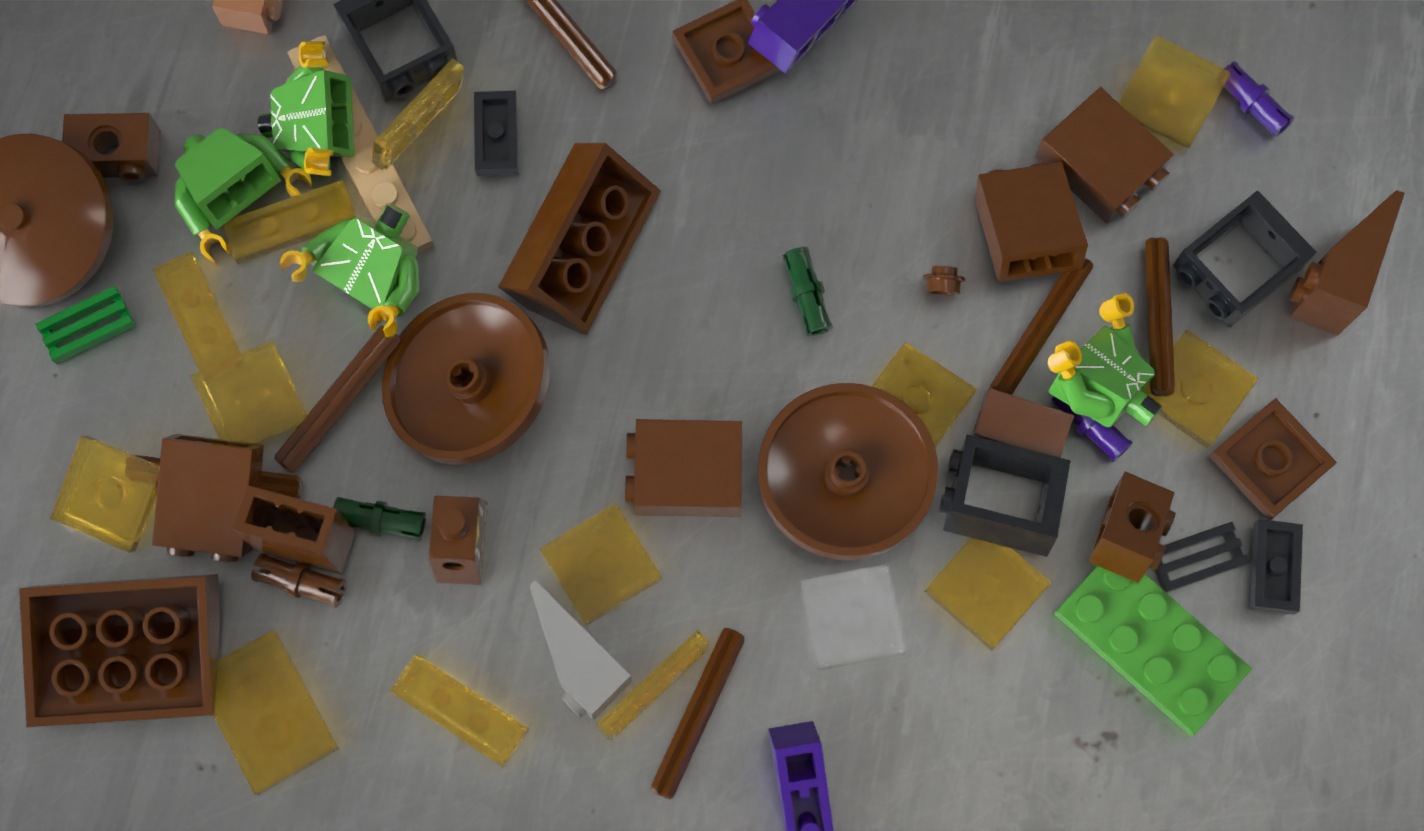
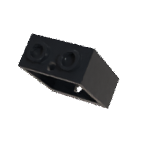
M340 0L333 4L341 26L385 102L393 98L405 97L412 93L416 86L430 79L443 78L454 67L459 65L454 45L427 0ZM412 5L437 49L384 75L359 31Z
M1257 190L1186 247L1174 262L1173 267L1177 270V275L1181 282L1188 288L1195 289L1206 301L1209 312L1218 320H1224L1229 327H1232L1300 271L1317 252ZM1239 224H1242L1282 267L1279 272L1241 303L1199 259L1202 254Z
M966 435L961 450H952L947 474L954 476L952 488L945 486L940 502L939 512L946 514L943 531L1047 557L1058 537L1071 460ZM972 465L1042 482L1036 521L964 504Z

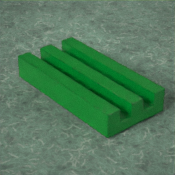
M116 286L35 323L43 337L44 345L49 350L51 360L56 365L136 327L126 303ZM118 314L122 317L60 348L57 345L78 333H84L95 328L97 324Z

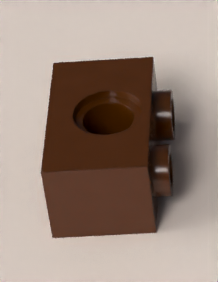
M150 113L64 114L62 142L73 146L89 158L103 178L118 177L125 181L136 182L143 180L144 177H158L161 130ZM118 145L117 149L110 154H104L106 149L110 146Z
M1125 471L1109 497L1088 562L1136 583L1140 582L1148 568L1155 571L1161 562L1166 547L1159 543L1161 536L1168 534L1175 519L1176 512L1170 510L1175 492Z

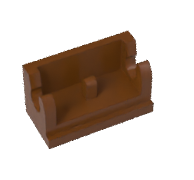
M989 388L984 394L973 432L974 435L1003 444L1061 458L1074 415Z

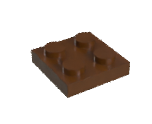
M735 0L672 31V39L711 105L782 71L748 44L754 30L751 21L756 14L748 0Z
M1277 398L1272 400L1209 455L1216 465L1268 520L1275 518L1337 463Z

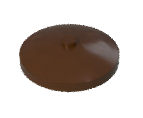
M15 134L0 138V302L21 307H39L57 303L84 287L92 279L105 259L113 232V206L110 193L96 166L73 146L38 134Z
M485 293L459 294L431 305L406 326L399 335L401 339L400 344L387 358L382 379V399L390 425L406 445L433 461L451 465L480 462L503 452L513 445L537 418L545 401L550 381L549 352L545 339L537 325L510 301Z
M829 384L798 396L787 404L772 421L764 436L759 453V489L763 503L774 523L790 540L800 547L831 559H867L886 553L899 546L921 525L936 493L938 459L933 440L924 423L903 401L886 391L864 384Z

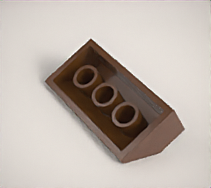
M574 143L498 288L526 309L580 334L587 335L661 190L607 143Z

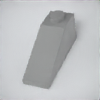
M534 580L529 585V589L559 683L566 692L561 699L579 718L586 712L594 720L632 682V677Z

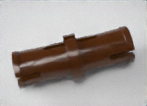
M263 553L254 562V566L263 569H260V571L252 570L251 579L253 581L287 590L288 596L300 598L303 595L330 604L333 607H338L344 597L343 594L336 592L339 590L346 591L347 582L344 579L312 571L310 565L299 562L294 565L269 557Z

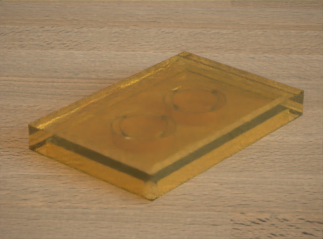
M274 629L218 660L216 704L213 716L254 795L262 794L339 749L278 633Z

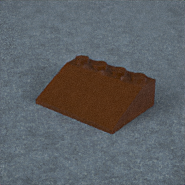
M218 574L51 584L19 588L26 728L215 714L220 636Z

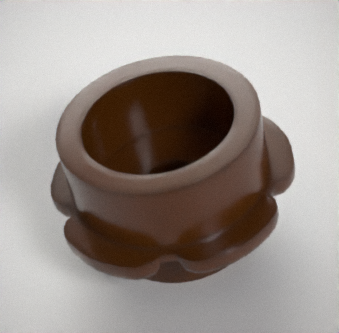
M932 266L931 274L923 275V279L927 281L926 293L936 295H960L961 282H965V278L957 276L958 268L950 266Z

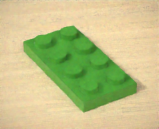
M1096 566L1054 613L1190 737L1196 735L1252 670L1246 662L1146 574H1144L1139 583H1136Z

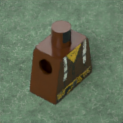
M434 496L429 561L436 583L481 585L488 502L478 497ZM448 562L460 563V564H462L463 566H450V565H447V563H448Z

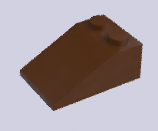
M1396 190L1333 246L1318 263H1310L1304 278L1298 277L1291 289L1289 301L1294 302L1290 318L1339 335L1367 309L1401 207L1404 192Z

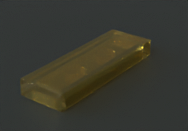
M452 58L374 141L372 163L382 171L387 170L459 93L464 76L463 65Z
M340 180L234 217L225 223L223 228L237 264H241L312 239L347 218L352 219L357 217L345 182Z
M190 251L153 268L155 277L204 381L208 383L246 365L194 253Z
M697 630L597 723L598 729L608 740H613L708 652L709 641Z
M417 653L390 690L392 694L502 768L505 767L529 731V728Z

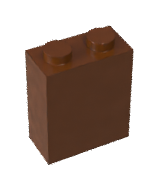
M1101 86L1042 139L1035 154V157L1044 164L1062 162L1071 191L1106 224L1118 214L1125 218L1140 203L1141 199L1138 195L1147 187L1154 191L1170 174L1166 167L1174 156L1166 146Z
M1062 162L1050 164L1037 163L1029 167L1010 170L997 169L978 175L975 203L998 282L1082 269L1088 243Z
M636 419L635 433H627L626 458L635 459L634 476H626L625 502H633L634 515L740 517L742 421Z
M174 434L162 438L152 546L167 547V554L174 556H193L195 551L211 553V559L220 562H236L239 557L254 550L233 530L247 486L260 488L264 445L183 434Z
M249 485L247 486L233 530L256 552L296 563H305L311 567L340 575L343 573L356 533L335 508Z

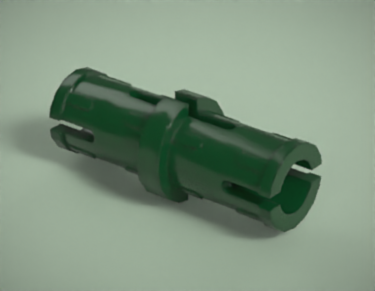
M798 247L785 252L782 256L793 287L790 291L791 297L794 302L798 303L806 335L809 337L817 336L830 331V329H833L822 295L825 289L823 283L817 279L809 248Z
M337 497L333 508L341 513L351 527L370 531L372 536L380 537L382 534H389L419 541L423 536L426 523L425 512L398 509L388 506V503L379 500L375 504L354 501L343 497Z

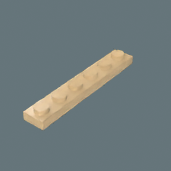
M325 34L311 40L325 41L323 56L328 59L329 67L324 68V70L346 75ZM299 46L287 51L295 69L301 65L298 55ZM351 86L355 157H341L372 219L378 221L387 203L401 208L410 215L400 236L418 248V255L434 247L433 241Z

